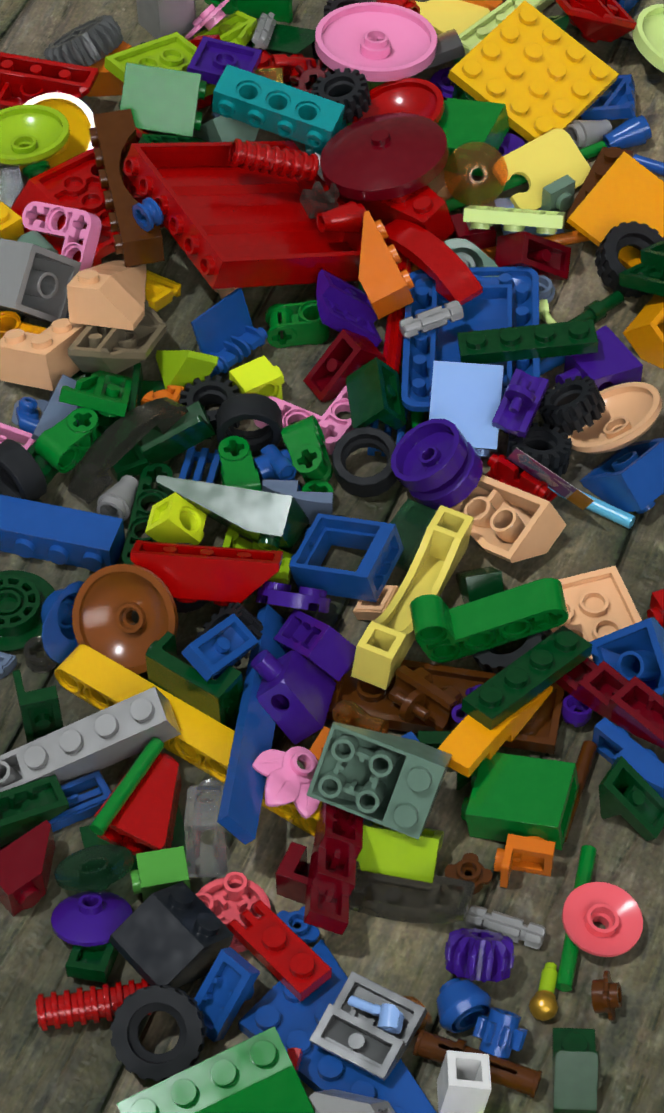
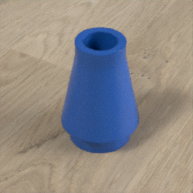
M640 115L627 119L610 133L603 135V141L607 147L624 149L646 144V140L652 137V133L646 118Z

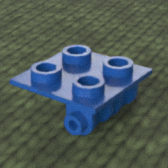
M237 288L191 322L200 353L218 357V363L210 374L211 378L216 374L227 373L230 367L237 362L243 361L244 357L251 355V350L256 349L258 346H263L265 339L268 338L267 332L262 327L258 329L253 327L242 288Z

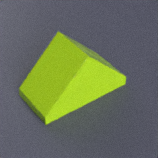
M191 350L156 351V360L165 389H167L168 385L185 387V385L190 383L194 386V379L196 378L203 382L205 381V376H209L218 363L217 356Z

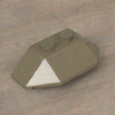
M145 299V316L134 331L87 325L69 346L68 356L82 372L95 373L102 370L117 374L148 357L166 333V324L156 311L149 307L148 301Z

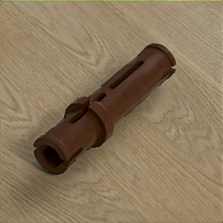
M425 1029L420 1030L413 1050V1055L421 1056L443 1064L447 1050L488 1054L467 1046V1041L460 1038L455 1042L427 1032ZM489 1054L492 1083L527 1094L532 1098L535 1097L542 1071H537Z

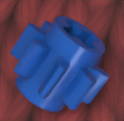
M491 1007L489 1016L482 1014L478 1016L472 1036L481 1038L479 1046L481 1051L493 1056L509 1059L512 1049L515 1051L522 1050L528 1030L519 1027L521 1016L504 1009Z

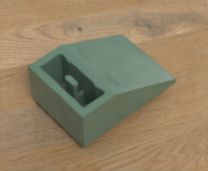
M333 722L307 796L419 840L428 822L452 754L416 740Z

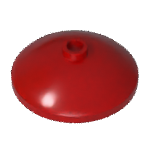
M403 78L397 81L385 82L369 91L371 106H369L368 112H362L363 116L359 119L354 116L352 123L371 116L387 113L416 114L438 123L445 108L442 92L435 84L424 79Z

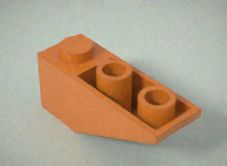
M368 210L364 212L358 279L379 320L413 303L414 299L410 289L415 286L407 269L400 272L397 264L402 261L395 246L392 244L387 247L384 239L389 236L380 219L374 222Z

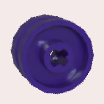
M431 419L419 423L401 438L391 456V469L402 485L408 488L410 494L420 506L428 510H438L440 505L448 508L453 507L471 494L482 476L483 462L477 451L466 441L454 423L446 419Z

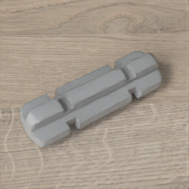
M269 12V14L262 13L260 15L251 39L254 43L253 48L265 50L268 47L277 22L274 19V13Z
M454 300L445 303L444 308L440 305L418 313L414 319L413 316L401 319L399 322L400 331L404 338L409 339L419 335L418 331L425 333L447 325L448 320H450V323L461 320L464 317L462 305L459 301Z
M471 905L466 916V927L469 929L475 927L481 930L488 929L491 932H500L503 936H508L512 939L513 942L519 943V940H522L525 946L539 949L545 938L546 928L543 925L533 922L526 925L523 919L494 910L490 914L487 913V908Z

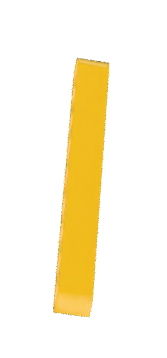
M79 644L54 670L55 678L63 688L99 710L108 708L152 687H156L169 700L181 735L163 742L164 748L225 784L234 730L85 644ZM264 788L261 806L315 837L322 801H320L315 813L309 818L304 819L297 811L294 802L283 806H266Z

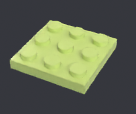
M469 205L464 208L463 222H471L470 228L490 230V226L502 224L503 231L522 232L525 226L536 227V233L555 235L557 229H563L565 225L566 212Z

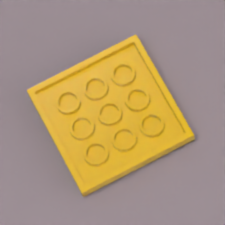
M524 0L449 71L448 78L477 101L506 104L509 127L530 142L553 129L565 130L567 125L571 124L573 120H577L617 80L619 73Z

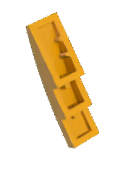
M549 686L492 730H489L467 715L437 748L452 754L448 767L469 778L483 759L491 760L506 740L512 743L551 694L553 686Z

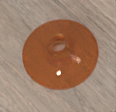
M468 142L459 146L450 154L444 168V181L449 193L465 205L482 206L492 202L504 190L508 177L507 165L502 154L495 147L484 142ZM479 168L482 170L483 176L480 180L475 181L472 179V172L474 169Z

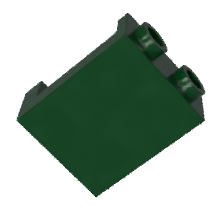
M168 631L160 640L154 641L145 654L148 681L230 729L235 730L243 692L242 672L229 666L216 681L211 678L206 682L195 668L178 659L176 637L173 633Z

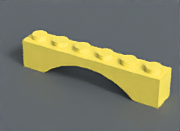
M440 505L426 529L414 560L397 593L384 612L370 622L358 642L353 662L352 677L384 690L388 688L396 669L400 667L415 641L410 603L422 595H437L440 597L468 548L474 517Z

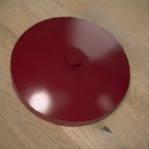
M387 113L359 120L336 133L323 148L320 165L325 183L337 194L354 200L381 201L410 194L433 181L446 166L449 148L443 129L431 119L410 113Z

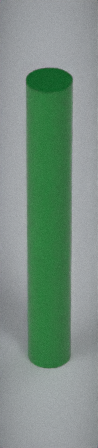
M152 737L89 826L93 833L99 836L105 833L165 747L160 739Z

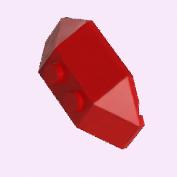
M554 0L562 11L568 15L570 23L582 32L581 36L590 42L597 43L598 40L612 42L634 30L637 24L616 0Z
M0 52V109L23 105L30 99L46 93H65L82 99L90 93L99 75V68Z
M136 540L130 552V560L135 565L144 567L157 575L168 587L173 598H176L179 602L194 603L198 600L213 601L216 605L228 606L232 602L241 603L275 575L280 569L283 551Z

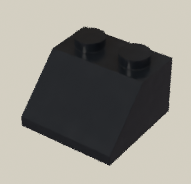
M182 881L152 893L110 935L109 942L150 986L171 985L174 988H179L206 976L220 950L230 946L234 934Z

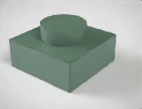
M565 175L543 187L541 210L562 212L569 209L574 202L576 181L570 176Z

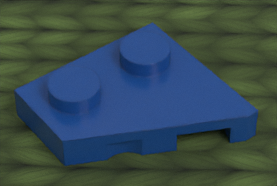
M618 75L617 80L581 115L582 120L634 118L636 116L635 83L632 75Z

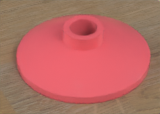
M606 882L583 884L568 895L563 905L562 923L566 934L577 947L591 955L599 957L622 955L636 945L642 934L643 917L637 902L629 893L616 885ZM593 923H602L605 929L598 928Z

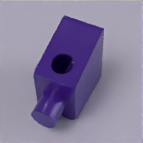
M606 325L596 331L598 352L565 356L564 372L555 377L556 383L560 382V384H563L565 379L570 377L573 381L576 376H581L582 379L588 376L595 381L598 390L602 391L622 383L641 382L643 365Z
M267 649L258 653L251 662V667L262 677L256 695L257 700L286 736L296 745L323 728L336 683L297 651L291 650L279 659H276Z

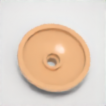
M628 382L599 391L606 405L604 406L605 412L600 413L602 417L599 420H592L594 424L591 427L586 425L582 427L584 431L578 433L577 430H574L573 434L568 436V439L571 438L572 441L571 449L587 454H600L620 450L637 441L653 426L660 414L662 398L658 390L648 383Z

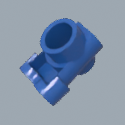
M270 444L261 449V456L253 459L261 484L263 479L295 480L296 468L293 466L287 449L279 451L274 444Z

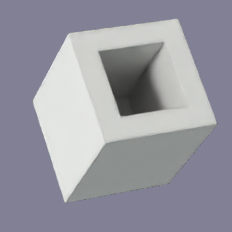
M447 1050L437 1079L438 1113H484L492 1090L489 1054Z

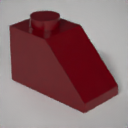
M527 231L497 237L495 263L498 267L525 266L534 269L538 275L546 276L549 279L568 280L571 256L570 247Z
M342 329L303 381L321 402L326 403L340 394L346 386L347 376L375 357L381 361H384L386 358L367 337Z
M47 820L0 850V902L13 917L24 909L34 907L41 897L46 895L55 850L52 827Z

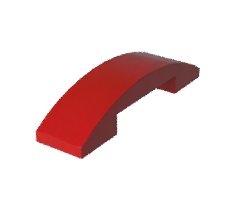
M395 219L384 226L389 236L384 239L387 247L393 244L397 252L402 253L436 281V291L449 302L457 300L461 305H464L483 293V287L471 270L452 249L434 234L415 223L403 219Z

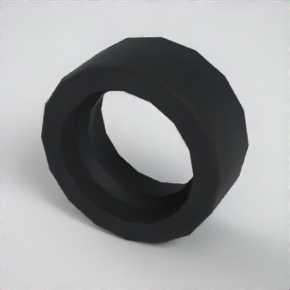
M259 394L236 395L224 401L217 410V440L219 443L229 436L243 437L249 443L252 456H259L263 447L274 444L277 447L282 440V412L277 403L266 396ZM252 419L267 424L262 429L255 431H242L231 426L235 422Z
M362 427L345 433L338 440L332 453L335 478L341 488L351 495L365 498L378 496L392 487L397 481L391 469V456L396 444L390 435L381 429ZM360 448H376L386 455V467L374 476H355L348 472L346 468L347 457Z
M6 439L0 444V494L36 501L47 492L45 476L39 464L22 445L14 440Z

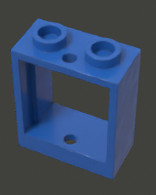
M318 513L311 527L306 530L304 540L299 549L292 555L289 568L298 590L302 586L325 590L327 595L377 602L404 547L396 524ZM332 545L367 550L356 572L321 567Z

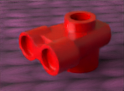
M300 53L293 54L290 57H287L286 54H271L270 67L266 71V78L280 83L290 82V76L301 77L295 69L297 65H300L306 71L308 70L306 60L311 59L313 68L317 67L314 58L304 57ZM315 78L310 79L311 84L306 86V89L314 84ZM291 82L292 87L299 86V84H294Z

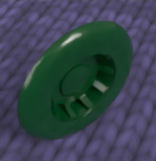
M19 570L0 572V652L18 651L42 640V605L45 599L55 590L46 580L38 575Z

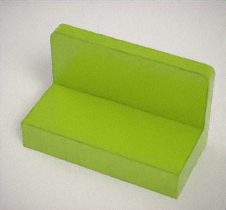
M365 819L363 822V846L356 859V871L431 885L434 881L438 852L443 844L444 831L425 828L418 840Z

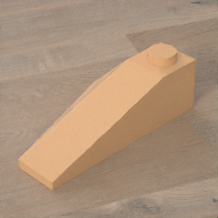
M113 260L79 271L67 285L69 323L134 331L145 316L146 264L125 267L123 260Z
M483 474L477 487L471 494L457 505L450 507L453 510L474 517L471 537L486 552L511 563L546 554L566 527V523L550 501Z

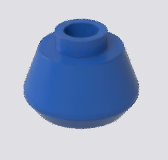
M454 978L442 985L439 990L440 994L436 1000L441 1027L453 1033L467 1031L475 1026L478 1016H481V1014L487 1016L490 1012V995L470 980Z

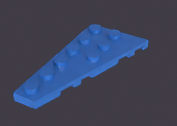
M322 939L312 950L332 968V977L301 1002L279 981L238 1021L239 1030L249 1038L275 1026L287 1052L289 1048L296 1047L302 1049L303 1055L297 1075L300 1080L315 1092L336 1089L386 1100L390 1103L395 1113H436L401 1058L384 1081L310 1043L309 1040L329 1003L332 1005L335 1003L348 979Z

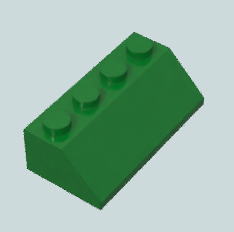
M275 1026L116 1103L120 1113H315Z

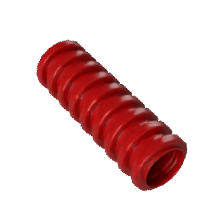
M239 138L232 142L229 149L228 161L230 166L234 168L239 165L244 170L249 167L250 171H256L257 169L260 173L268 171V174L274 175L277 173L279 177H283L286 174L287 178L293 179L296 177L300 181L305 178V181L310 183L316 178L319 169L318 156L313 153L308 156L307 152L299 154L297 150H292L291 152L287 148L280 150L278 146L271 148L268 144L261 146L258 142L252 145L249 140H245L242 143V140Z
M142 978L141 983L129 980L128 985H122L120 981L115 983V987H109L108 983L103 984L102 989H96V986L93 985L89 987L88 991H83V988L80 987L76 989L75 993H70V990L67 989L64 990L62 995H57V992L54 991L50 993L49 997H44V994L40 993L36 998L39 1028L42 1031H48V1026H54L57 1030L61 1029V1024H67L70 1028L74 1027V1022H81L83 1026L87 1025L88 1020H94L96 1024L100 1023L101 1018H107L108 1022L113 1021V1017L116 1016L114 1013L123 1004V1000L127 996L133 994L136 990L150 985Z

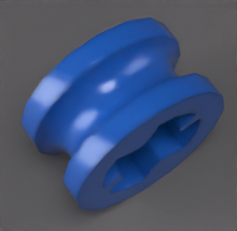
M150 197L143 199L142 204L137 203L132 207L134 219L144 231L148 232L154 228V225L158 226L164 221L161 208Z

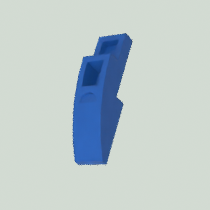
M604 717L594 726L592 741L597 744L596 752L612 765L617 757L622 756L664 799V763L659 760L652 750L643 748L633 740L625 729L614 725Z

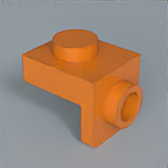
M508 833L505 849L497 848L494 871L500 872L499 887L508 888L511 870L551 877L556 842L547 841L538 836L525 837Z

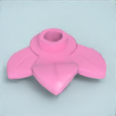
M224 0L217 7L213 4L209 5L192 22L194 28L185 38L189 40L203 26L210 31L226 16L222 8L230 0Z
M301 746L292 747L286 752L269 749L263 751L255 759L252 767L258 773L267 777L265 784L266 806L276 807L294 802L297 811L304 819L309 818L315 813L320 801L307 796V792L318 761L310 750ZM297 760L303 764L305 770L298 766Z

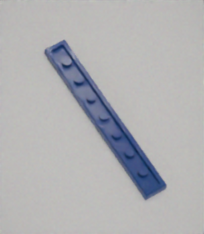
M269 604L258 610L257 619L263 625V630L260 631L262 636L261 639H258L259 642L256 648L250 651L251 655L249 656L217 820L221 826L245 845L256 839L266 777L258 773L252 767V764L263 751L272 748L276 722L257 700L256 695L262 677L251 667V662L258 653L265 649L276 659L289 652L274 640V637L286 620Z

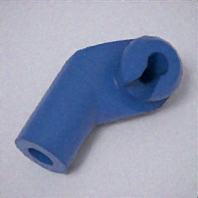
M23 397L19 400L16 416L19 428L33 434L40 419L36 409L37 401L32 397Z

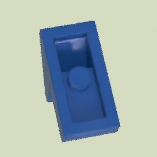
M233 613L191 642L181 653L207 682L211 678L217 680L229 666H233L259 640Z

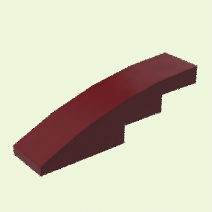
M587 658L555 682L574 698L601 716L606 717L612 723L664 749V698L636 676L629 681L605 661L596 665Z
M322 802L310 861L304 923L343 935L349 924V897L356 885V859L363 846V818Z

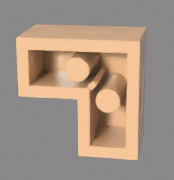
M61 318L53 321L51 326L40 334L24 332L22 329L7 331L0 339V381L54 391L62 374L71 378L80 371L78 366L68 356V348L86 325L69 323L68 318Z

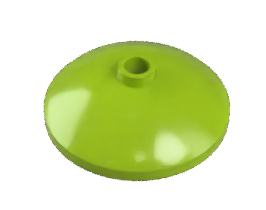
M18 105L0 110V164L24 166L52 157L65 145L69 138L70 129L67 118L58 110L43 105Z

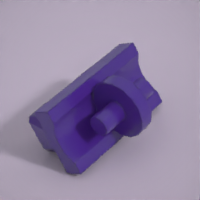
M516 368L492 420V426L503 430L504 433L525 438L549 386V379L534 377Z

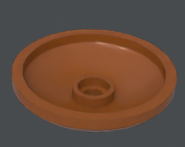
M127 563L115 564L99 569L82 584L73 605L72 625L78 645L85 644L130 671L141 674L147 672L145 654L149 646L154 641L160 640L168 631L176 637L178 613L171 592L157 575L138 565ZM133 611H136L139 615L138 623L132 620L131 615Z

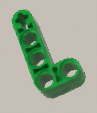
M555 578L539 579L451 609L437 595H422L410 603L415 639L428 658L437 663L450 662L558 627L569 618L562 584Z

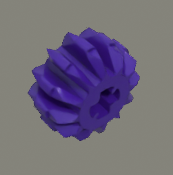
M475 927L473 929L461 928L450 932L444 953L446 970L451 974H455L458 978H467L471 981L477 980L484 983L486 981L497 983L510 978L511 968L514 966L515 959L512 939L508 936H503L500 932H491L488 929L481 930Z

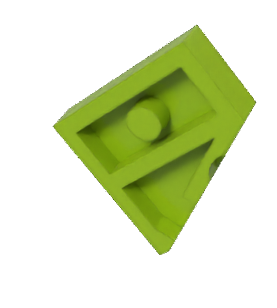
M236 11L220 20L210 31L205 29L193 36V39L203 35H219L222 41L246 46L253 37L257 26V19L243 12Z

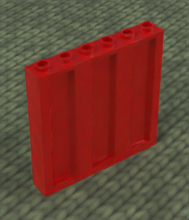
M251 141L252 145L258 142L261 146L268 144L271 148L278 146L280 150L287 148L290 152L292 150H297L299 154L302 152L293 141ZM232 142L131 143L128 155L124 160L123 172L144 199L150 197L157 202L164 216L163 225L212 289L317 283L318 273L321 269L345 282L359 281L362 229L357 234L319 231L316 223L317 214L345 203L336 192L328 187L318 174L310 183L305 181V178L302 181L297 180L296 177L293 179L287 178L286 174L283 177H279L277 173L274 175L268 174V171L265 173H260L258 169L250 171L249 167L245 170L241 169L239 165L236 168L231 167L228 155Z

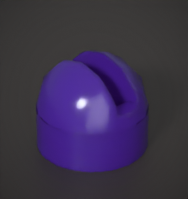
M572 695L566 696L561 710L564 722L573 724L575 728L582 727L589 722L593 710Z

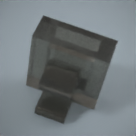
M315 182L312 190H302L299 200L308 217L316 219L318 213L340 206L337 201L340 192L335 183H331L330 189L324 191L321 183Z

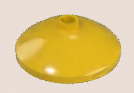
M57 92L36 96L23 104L43 105L54 108L61 112L68 120L70 135L67 142L56 154L44 160L49 162V169L94 148L91 146L89 128L94 127L93 113L80 99L69 94ZM28 165L16 167L22 172V169Z

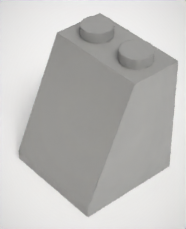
M0 238V310L13 311L18 315L48 323L66 318L68 311L67 285L79 272L81 262L35 244Z

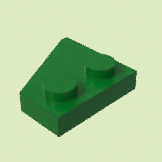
M99 370L92 373L90 377H83L77 380L74 389L66 385L63 386L59 402L90 408L106 417H125L132 378Z

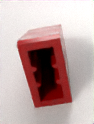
M161 752L102 836H97L134 856L137 853L171 848L182 786L179 763L170 755ZM115 789L112 791V793L109 795V797L106 799V801L103 803V805L100 807V809L96 812V814L94 815V818H96V816L98 815V813L100 812V810L103 808V806L105 805V803L108 801V799L110 798V796L113 794V792L115 791Z

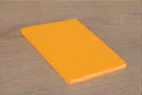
M625 151L566 221L598 247L614 226L617 227L623 222L630 223L631 221H636L639 224L649 225L648 227L656 229L661 237H664V182ZM625 246L620 249L618 258L626 269L641 263L640 250L632 246Z

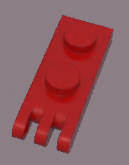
M257 900L252 904V909L260 918L257 919L246 909L239 914L241 921L247 926L246 929L236 919L230 921L227 927L234 934V937L301 1002L332 977V968L261 900Z

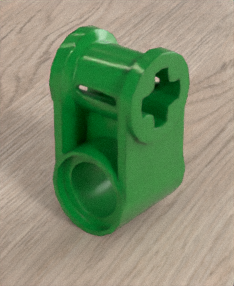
M317 300L275 304L270 306L265 312V320L269 325L267 341L273 347L286 348L308 344L317 345L327 341L330 336V327L321 321ZM279 313H281L282 321L278 320ZM280 331H283V339L280 338Z
M78 408L72 411L66 418L52 428L45 430L38 437L35 443V452L58 472L67 473L71 471L79 462L101 447V433L96 429L99 424L98 415L90 408Z
M309 416L282 428L281 435L289 451L293 466L297 472L302 474L306 483L312 480L328 482L333 474V466L325 446L322 429L315 416Z
M229 436L223 439L218 446L222 485L262 491L258 470L254 465L247 440L239 436Z

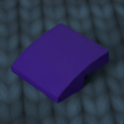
M321 269L317 277L316 297L322 323L338 332L346 329L365 336L377 348L382 339L373 324L377 320V316L366 294L362 290Z

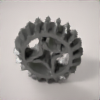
M102 15L84 24H80L78 27L63 34L60 38L49 44L44 51V56L46 60L88 67L118 48L123 41V35L118 23L114 21L112 16Z

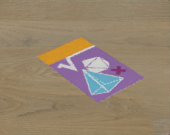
M517 447L507 458L538 480L547 482L548 487L582 510L594 501Z

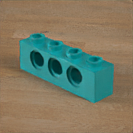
M227 64L213 91L212 112L218 113L223 117L241 121L252 127L278 134L283 138L295 140L315 149L323 150L327 142L342 127L345 105Z

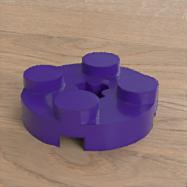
M266 581L262 588L259 587L257 589L256 602L316 612L318 609V612L329 613L331 599L326 598L327 591L300 586L298 594L290 592L291 585Z

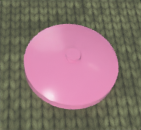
M381 2L355 3L335 9L321 19L315 31V50L320 60L333 71L340 68V72H344L345 68H350L351 73L356 69L360 74L363 73L367 81L370 82L397 81L422 72L432 63L436 56L437 34L432 24L426 18L411 9Z

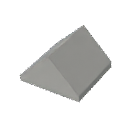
M136 0L138 23L155 39L175 32L182 35L194 28L192 22L197 18L195 0Z

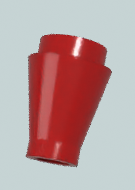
M350 201L326 212H320L316 217L317 227L320 232L330 231L357 234L363 229V218L366 209L363 204Z

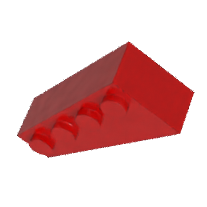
M427 185L410 194L381 201L354 200L340 195L344 203L354 201L363 204L366 211L369 210L374 222L380 219L384 226L395 219L407 220L425 228L443 242L455 231L447 203Z

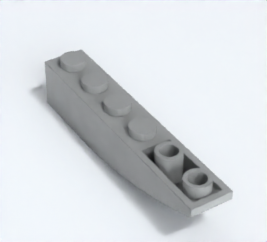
M152 687L0 755V792L54 774L59 784L62 785L142 752L152 737L165 742L181 735L169 700L156 687Z

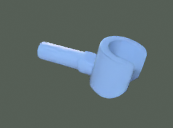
M353 995L349 997L348 1005L379 1017L378 1028L387 1033H401L404 1015L395 1005L389 1003L378 1005Z

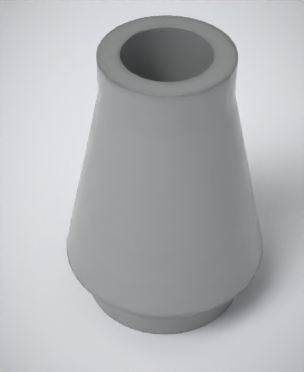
M607 119L573 120L571 124L567 125L565 131L571 136L578 149L603 140V135L612 131V125Z
M124 475L119 482L98 498L97 513L122 518L125 521L129 517L137 493L138 480L133 476Z

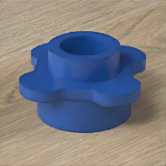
M305 906L301 907L299 911H280L277 916L307 945L318 940L320 936L319 929L304 923ZM300 924L301 928H294V925Z

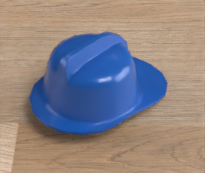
M83 581L71 583L65 589L52 592L42 605L43 647L48 657L55 663H62L78 646L73 631L72 610L76 595L84 583Z

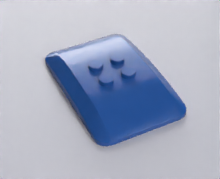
M525 266L469 268L483 287V293L462 305L464 317L453 323H450V320H448L447 325L425 333L418 331L419 335L403 339L401 401L406 409L415 412H430L434 361L461 362L457 333L539 325V276L534 269ZM422 269L415 270L409 274L415 286L410 289L414 302L405 306L404 318L413 316L414 319L416 314L440 305L442 308L445 307L444 304L449 301L436 291V281ZM482 276H499V277H482ZM540 358L487 363L490 365H504L501 400L516 368L531 376L540 377Z

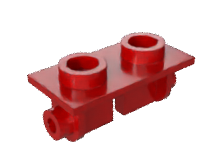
M493 454L489 458L487 465L491 468L485 476L550 502L557 497V494L548 488L547 482L538 480L526 471L519 473V467L507 460L505 455Z

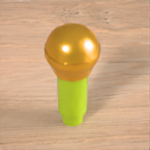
M553 962L545 963V967L541 972L538 991L529 1003L532 1016L541 1021L552 1019L558 1011V1004L554 995L558 972L556 971L557 965Z

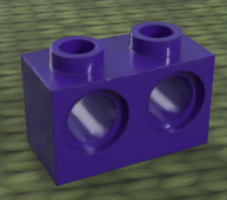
M294 609L274 637V640L288 651L299 652L323 673L338 682L353 666L356 646L331 626L297 609Z

